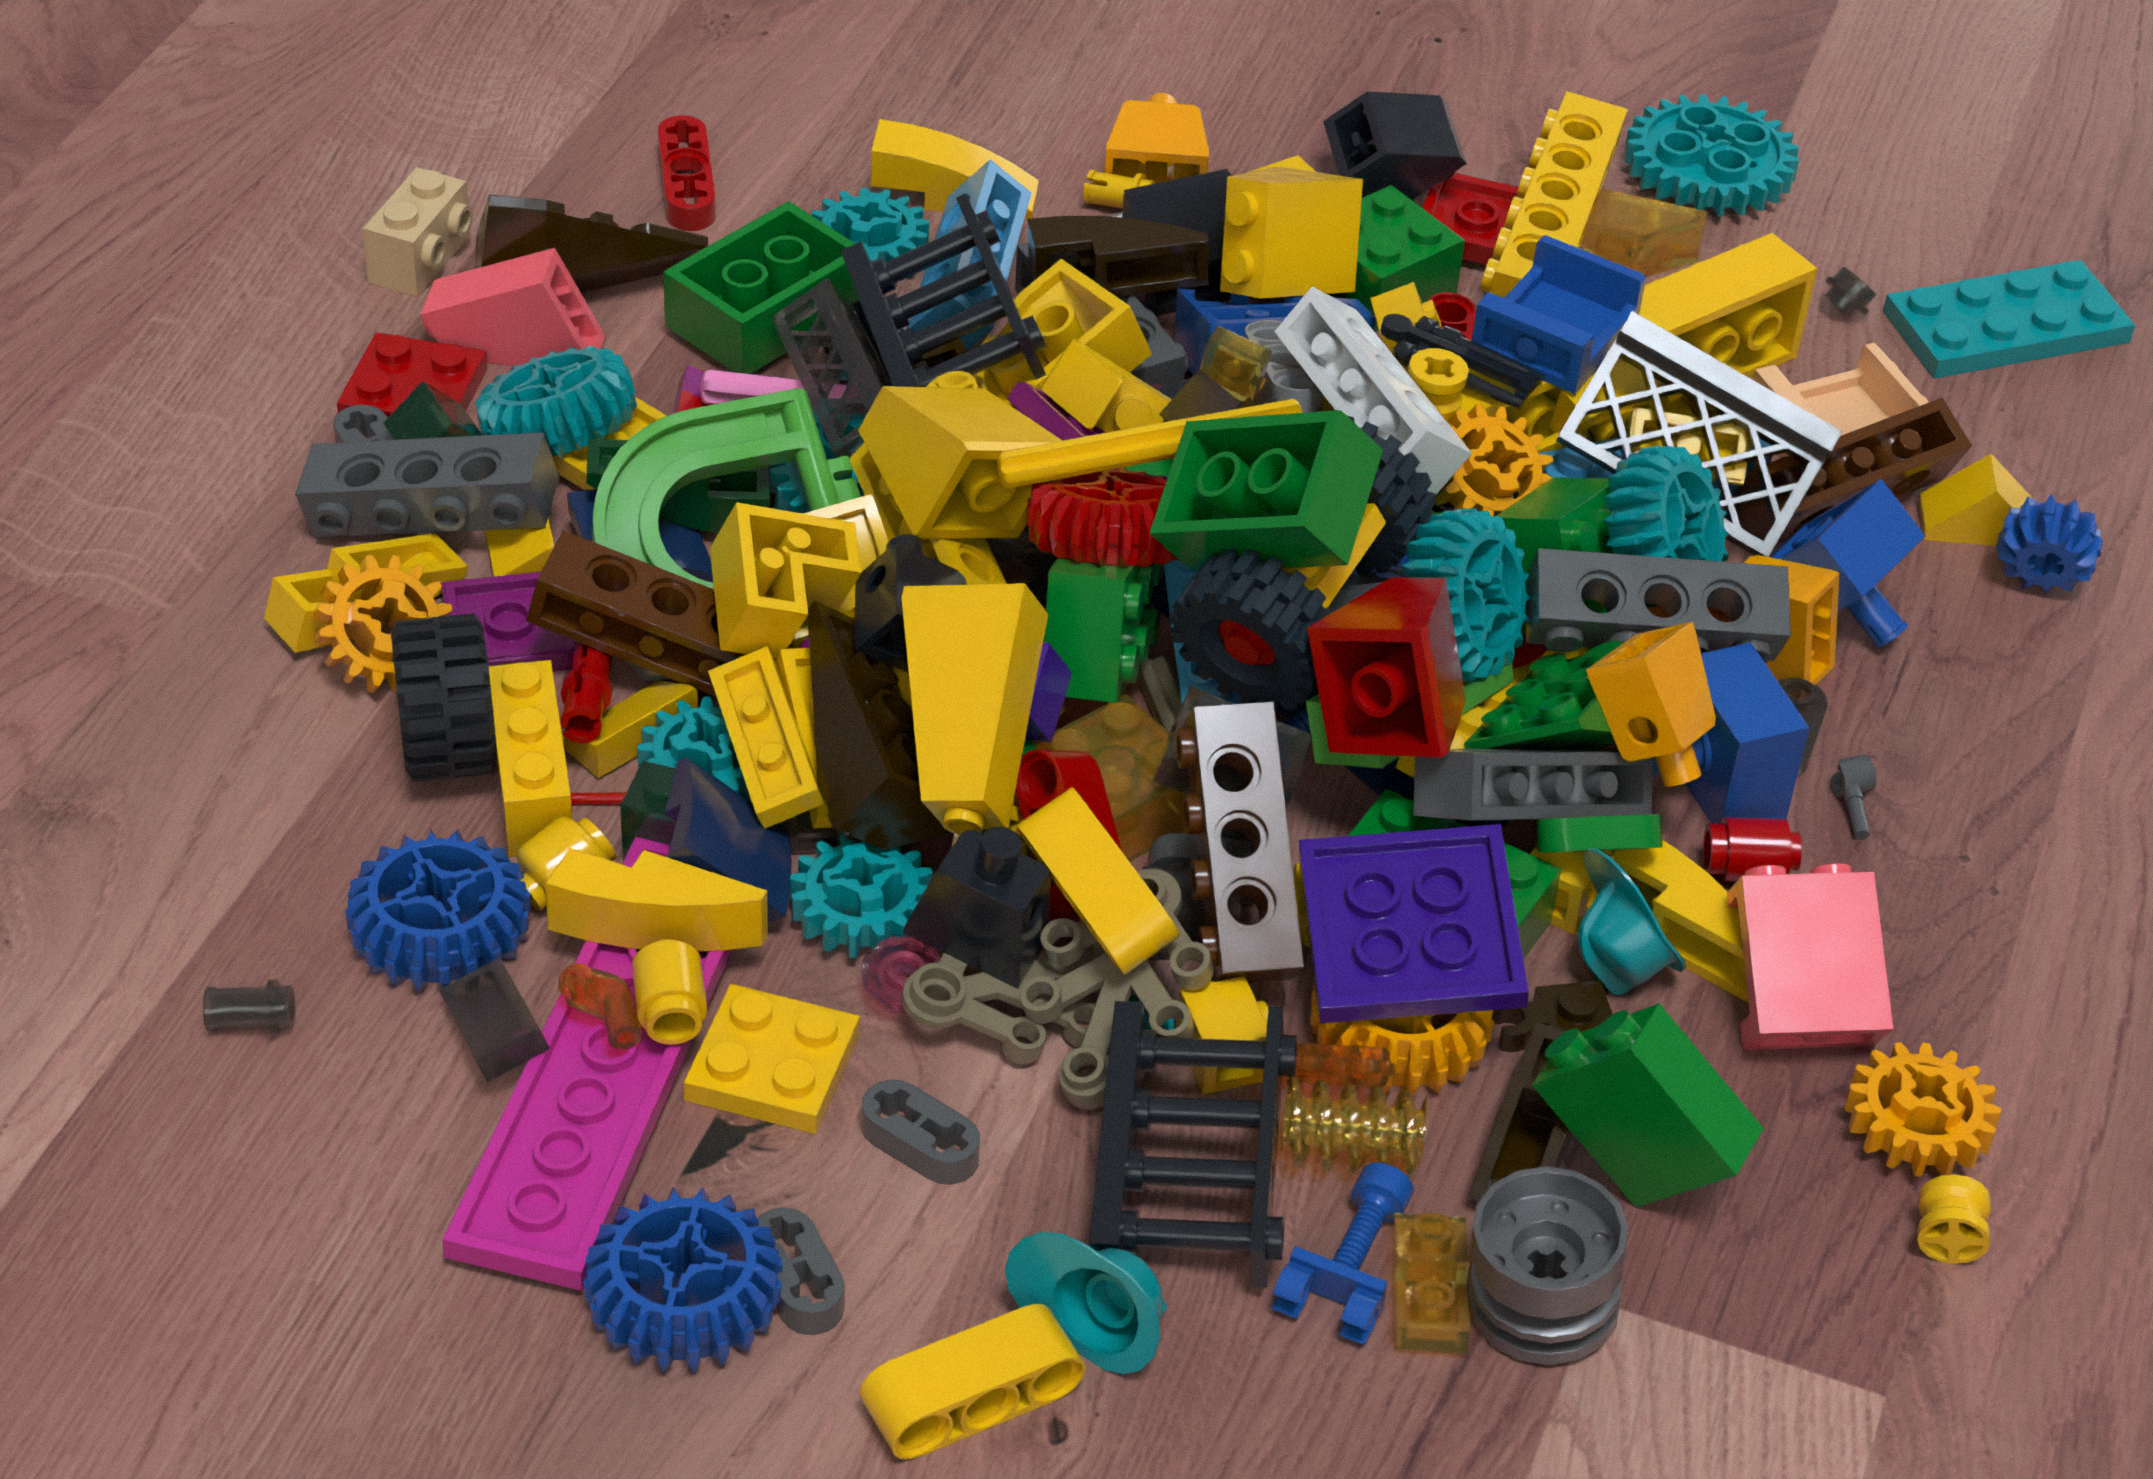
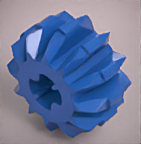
M2051 494L2045 503H2040L2027 496L2021 508L2009 509L2008 515L2003 521L2002 532L1998 534L1996 549L1998 551V558L2003 561L2004 576L2019 577L2022 589L2034 584L2042 586L2046 595H2048L2054 586H2059L2066 591L2072 592L2078 581L2090 580L2091 574L2096 568L2097 558L2101 556L2103 539L2101 538V531L2097 529L2095 513L2080 512L2077 499L2067 504L2057 503L2053 494Z

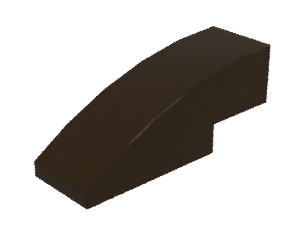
M1055 216L1027 219L1029 266L1033 281L1062 259L1116 297L1208 285L1209 240L1207 233L1160 222L1110 216Z
M1535 1021L1518 1070L1513 1072L1469 1193L1470 1200L1479 1202L1492 1184L1516 1171L1544 1166L1560 1168L1573 1133L1540 1096L1532 1084L1548 1060L1545 1057L1547 1048L1557 1037L1566 1031Z

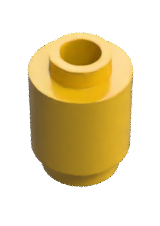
M672 939L658 940L647 945L635 955L632 961L638 1021L646 1030L648 1036L658 1043L674 1045L687 1042L697 1036L702 1028V1022L707 1016V1002L700 954L693 946Z

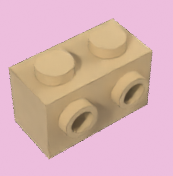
M418 167L412 171L362 228L368 283L416 297L421 295L471 235L470 227L473 220V210L468 205L467 183L465 180Z

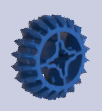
M430 829L426 840L415 842L404 835L399 849L380 846L376 861H363L361 863V871L358 874L359 878L350 880L348 908L345 910L347 929L351 932L352 945L357 951V956L365 958L371 973L386 972L392 986L406 979H411L418 993L428 983H439L447 993L452 981L463 979L474 987L478 972L483 971L498 975L502 959H516L519 942L526 940V932L529 928L528 912L531 910L529 891L526 890L525 882L521 881L524 875L520 872L518 863L510 862L504 847L490 849L484 836L477 837L470 842H465L459 830L455 831L449 838H437Z
M673 1186L667 1200L657 1202L644 1193L639 1204V1211L619 1206L617 1216L614 1218L615 1225H600L599 1233L596 1236V1245L589 1247L588 1255L585 1259L587 1278L583 1280L585 1300L589 1301L591 1320L595 1324L596 1330L606 1331V1339L610 1342L612 1350L629 1346V1355L632 1356L635 1365L653 1355L657 1357V1363L664 1373L673 1360H686L688 1366L695 1373L701 1358L711 1356L724 1366L729 1356L730 1346L749 1352L751 1343L754 1341V1333H768V1327L772 1321V1311L778 1310V1303H780L782 1282L778 1279L777 1273L782 1272L783 1263L782 1258L779 1256V1251L775 1249V1239L771 1234L770 1227L759 1226V1219L756 1217L754 1208L737 1212V1206L734 1204L731 1194L716 1203L710 1202L709 1196L703 1187L694 1198H681Z

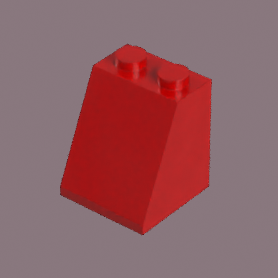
M1390 577L1307 627L1329 753L1442 758L1449 753L1466 703L1446 578Z

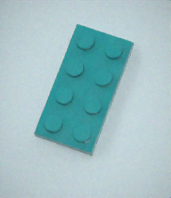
M2082 260L2066 261L2054 265L2015 270L2003 274L1890 293L1886 296L1883 313L1933 379L2130 343L2135 328L2132 320Z

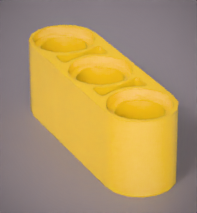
M1073 787L1016 825L1034 856L1049 869L1053 882L1122 975H1126L1180 937L1178 929L1163 906Z
M1032 1304L889 1360L878 1366L866 1377L861 1384L859 1394L894 1456L900 1459H914L1066 1396L1083 1379L1086 1367L1085 1362L1050 1308L1044 1304Z

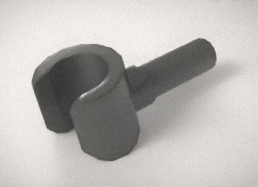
M1859 755L1839 761V772L1833 775L1830 787L1836 797H1844L1845 804L1848 806L1854 837L1858 840H1863L1870 836V830L1862 793L1874 790L1876 786V771L1873 762L1867 755Z

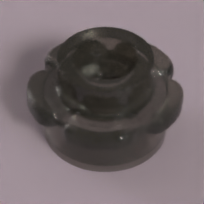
M1842 267L1833 278L1830 276L1826 278L1825 282L1830 289L1824 296L1837 309L1848 317L1856 309L1863 315L1868 314L1869 310L1866 306L1873 300L1876 294L1860 278L1845 267Z

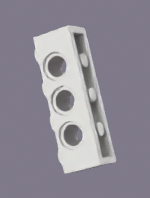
M1312 286L1274 331L1335 410H1341L1347 416L1354 417L1355 424L1359 428H1362L1366 421L1378 426L1376 435L1387 440L1390 434L1402 442L1398 450L1403 455L1412 452L1417 457L1420 463L1415 469L1416 472H1427L1432 482L1427 491L1433 492L1436 495L1472 454L1356 309Z

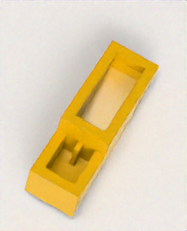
M879 119L871 149V187L925 192L924 210L944 212L948 196L991 159L1032 193L1024 218L1027 221V219L1033 218L1039 180L995 153L953 135L913 124Z
M436 533L331 548L327 569L273 577L264 620L295 653L329 646L331 644H316L314 641L316 633L327 626V623L314 619L313 611L318 604L330 603L321 595V591L328 581L341 584L337 574L347 563L360 573L361 562L367 555L373 554L379 568H384L392 555H398L401 563L400 571L409 573L417 564L424 567L422 576L419 579L424 586L436 581L441 583L461 580L466 577L468 565ZM375 586L357 591L348 598L347 602L353 603L355 599L367 601L375 592ZM441 589L438 591L435 597L442 593ZM406 596L414 609H416L415 604ZM377 614L374 619L380 621L381 626L386 624L385 615Z
M1662 840V848L1616 850L1611 858L1638 887L1665 937L1683 958L1687 966L1686 969L1749 1003L1738 907L1728 906L1727 891L1703 868L1664 840Z
M570 847L545 883L548 930L590 942L642 949L658 940L672 939L685 942L693 946L697 951H724L762 946L768 937L767 890L646 850L642 851L631 868Z

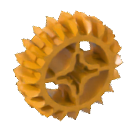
M1315 984L1312 989L1310 1024L1312 1026V1034L1318 1036L1317 1042L1320 1047V1054L1333 1056L1332 1061L1335 1065V1072L1354 1070L1357 1086L1370 1080L1379 1082L1384 1095L1392 1086L1405 1087L1413 1098L1420 1085H1426L1439 1094L1447 1079L1462 1083L1469 1068H1478L1480 1060L1484 1057L1487 1041H1491L1494 1028V1020H1492L1493 1010L1320 1024Z

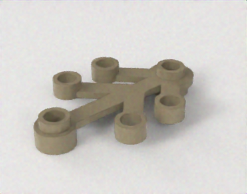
M1143 869L1137 871L1152 893L1156 895L1155 897L1180 933L1179 938L1164 948L1170 956L1169 963L1175 981L1186 989H1198L1205 986L1213 977L1214 966L1209 950L1203 944L1191 941L1177 919L1182 906V893L1179 884L1173 876L1162 870ZM1067 918L1055 919L1049 922L1041 932V943L1047 958L1052 963L1061 966L1076 962L1081 958L1086 947L1097 942L1082 920L1076 923ZM1061 937L1073 938L1067 946H1053L1054 942ZM1105 953L1057 980L1048 976L1033 977L1026 981L1020 990V1001L1026 1016L1036 1023H1049L1057 1019L1065 1007L1101 988L1081 1047L1071 1051L1059 1068V1080L1067 1100L1077 1108L1092 1110L1104 1106L1115 1001H1128L1132 990L1138 1000L1143 1002V1008L1149 1016L1151 1029L1157 1030L1158 1037L1192 1038L1194 1024L1188 1007L1178 1000L1171 999L1147 960L1126 975H1122ZM1190 960L1202 961L1201 966L1195 970L1185 971L1181 969ZM1039 995H1052L1051 1000L1046 1004H1031ZM1178 1018L1183 1020L1181 1025L1175 1029L1165 1030L1161 1028L1162 1024L1168 1019ZM1097 1067L1089 1076H1076L1079 1071L1085 1068Z
M1096 942L1093 944V947L1084 949V953L1079 960L1064 966L1056 965L1048 958L1038 959L1018 989L984 972L963 977L968 965L944 953L939 963L926 964L908 977L901 994L902 1005L906 1013L923 1026L944 1029L960 1023L1002 1041V1051L1011 1061L1019 1064L1033 1063L1040 1057L1046 1040V1031L1043 1025L1031 1021L1028 1017H1010L981 1002L998 998L1023 1009L1019 994L1026 981L1036 976H1048L1057 980L1105 954V951ZM1039 995L1031 1004H1046L1051 1000L1052 995ZM1074 1002L1065 1007L1061 1015L1052 1021L1063 1026L1062 1032L1065 1039L1077 1048L1081 1047L1087 1029L1082 1028L1076 1022L1089 1024L1095 1004L1090 1002ZM1015 1037H1025L1032 1041V1044L1021 1043Z

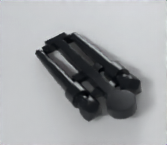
M1389 314L1383 318L1380 329L1381 334L1389 340L1398 342L1394 346L1392 354L1401 365L1407 367L1411 357L1416 352L1427 348L1451 351L1460 356L1467 363L1469 369L1517 390L1513 395L1471 373H1468L1465 389L1514 408L1521 409L1524 401L1538 385L1542 384L1545 375L1497 351L1463 337V332L1447 325L1443 328L1438 327V321L1426 316H1422L1415 323V326H1413L1409 318L1400 314Z

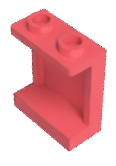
M1847 864L1821 865L1811 869V874H1786V869L1782 866H1759L1747 870L1745 875H1742L1727 892L1728 906L1738 907L1750 1011V1014L1740 1023L1743 1050L1875 1046L1893 1030L1874 872H1852L1851 866Z

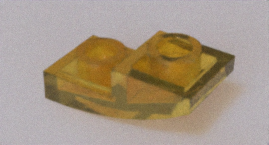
M1218 325L1208 340L1200 370L1245 407L1255 406L1259 403L1267 380L1264 378L1273 351Z
M1394 1213L1392 1283L1395 1349L1468 1354L1471 1328L1467 1278L1470 1260L1465 1217H1450L1438 1213H1423L1419 1215Z

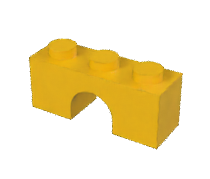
M551 660L488 666L497 748L496 764L499 768L502 810L509 858L517 857V852L521 846L556 818L567 816L572 819L571 793Z

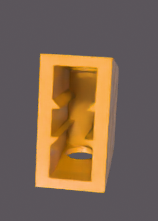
M1156 93L1147 101L1128 100L1123 102L1106 144L1104 173L1135 177L1137 173H1143L1146 175L1147 180H1152L1155 183L1207 173L1209 148L1200 108L1195 105L1177 104L1175 98L1167 93Z
M1761 555L1751 556L1744 563L1788 566L1791 636L1776 659L1765 664L1782 688L1797 696L1804 697L1835 667L1840 572Z
M1693 621L1635 634L1586 669L1589 681L1623 759L1633 762L1655 757L1665 787L1681 785L1695 780L1702 775L1692 743L1715 726L1716 715Z

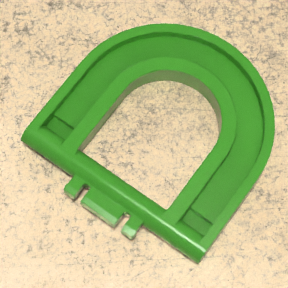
M796 388L676 412L644 427L618 450L603 473L594 501L591 537L592 542L714 589L713 582L699 579L678 566L667 553L660 537L658 525L660 513L667 501L684 486L706 478L796 461L810 511L861 496L855 478L835 480V478L852 474L853 469L849 456L827 460L807 391L802 388Z

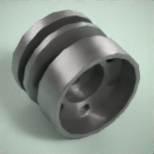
M1548 1166L1516 1171L1495 1182L1477 1203L1472 1229V1265L1469 1278L1468 1304L1475 1327L1494 1348L1519 1361L1543 1365L1578 1361L1601 1348L1617 1327L1629 1227L1621 1204L1601 1183L1574 1170Z

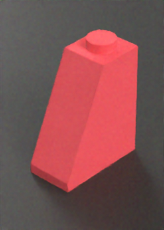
M555 248L434 279L420 314L426 332L430 337L435 338L438 343L455 344L461 347L486 351L487 363L522 365L529 362L531 357L540 358L548 355L551 351L554 353L563 352L570 347H575L578 350L588 346L601 349L606 338L605 333Z

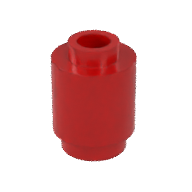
M1723 817L1721 823H1707L1703 836V867L1710 875H1719L1722 882H1737L1742 875H1745L1747 870L1759 866H1782L1786 869V874H1789L1790 871H1798L1800 868L1802 857L1801 836L1799 832L1790 831L1787 819Z

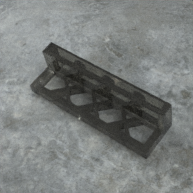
M827 278L771 318L803 388L807 391L809 401L833 453L837 457L849 456L850 458L864 443L858 431L859 427L843 437L852 414L867 415L882 386H892V383L858 314L829 278ZM818 311L809 331L793 330L794 326ZM820 347H833L825 364H812ZM836 380H849L841 398H828Z

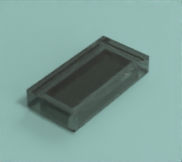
M501 958L484 965L439 990L487 1082L550 1049Z

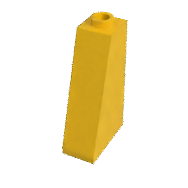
M1025 583L904 586L902 609L921 802L946 830L954 834L961 835L963 831L973 830L981 834L983 830L992 827L1008 828L1048 613Z

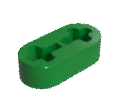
M1661 814L1536 820L1538 853L1584 852L1589 848L1607 851L1663 847Z

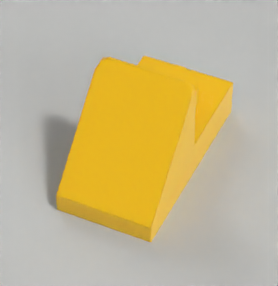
M1072 338L1041 387L1043 392L1085 428L1092 431L1097 426L1106 433L1162 423L1164 419L1159 413L1172 400L1075 338Z

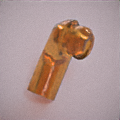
M574 963L562 971L558 979V990L561 995L565 997L568 1005L575 1010L603 1020L607 1039L612 1047L616 1049H629L640 1042L642 1039V1029L638 1021L633 996L627 983L622 978L602 970L590 969L583 963Z

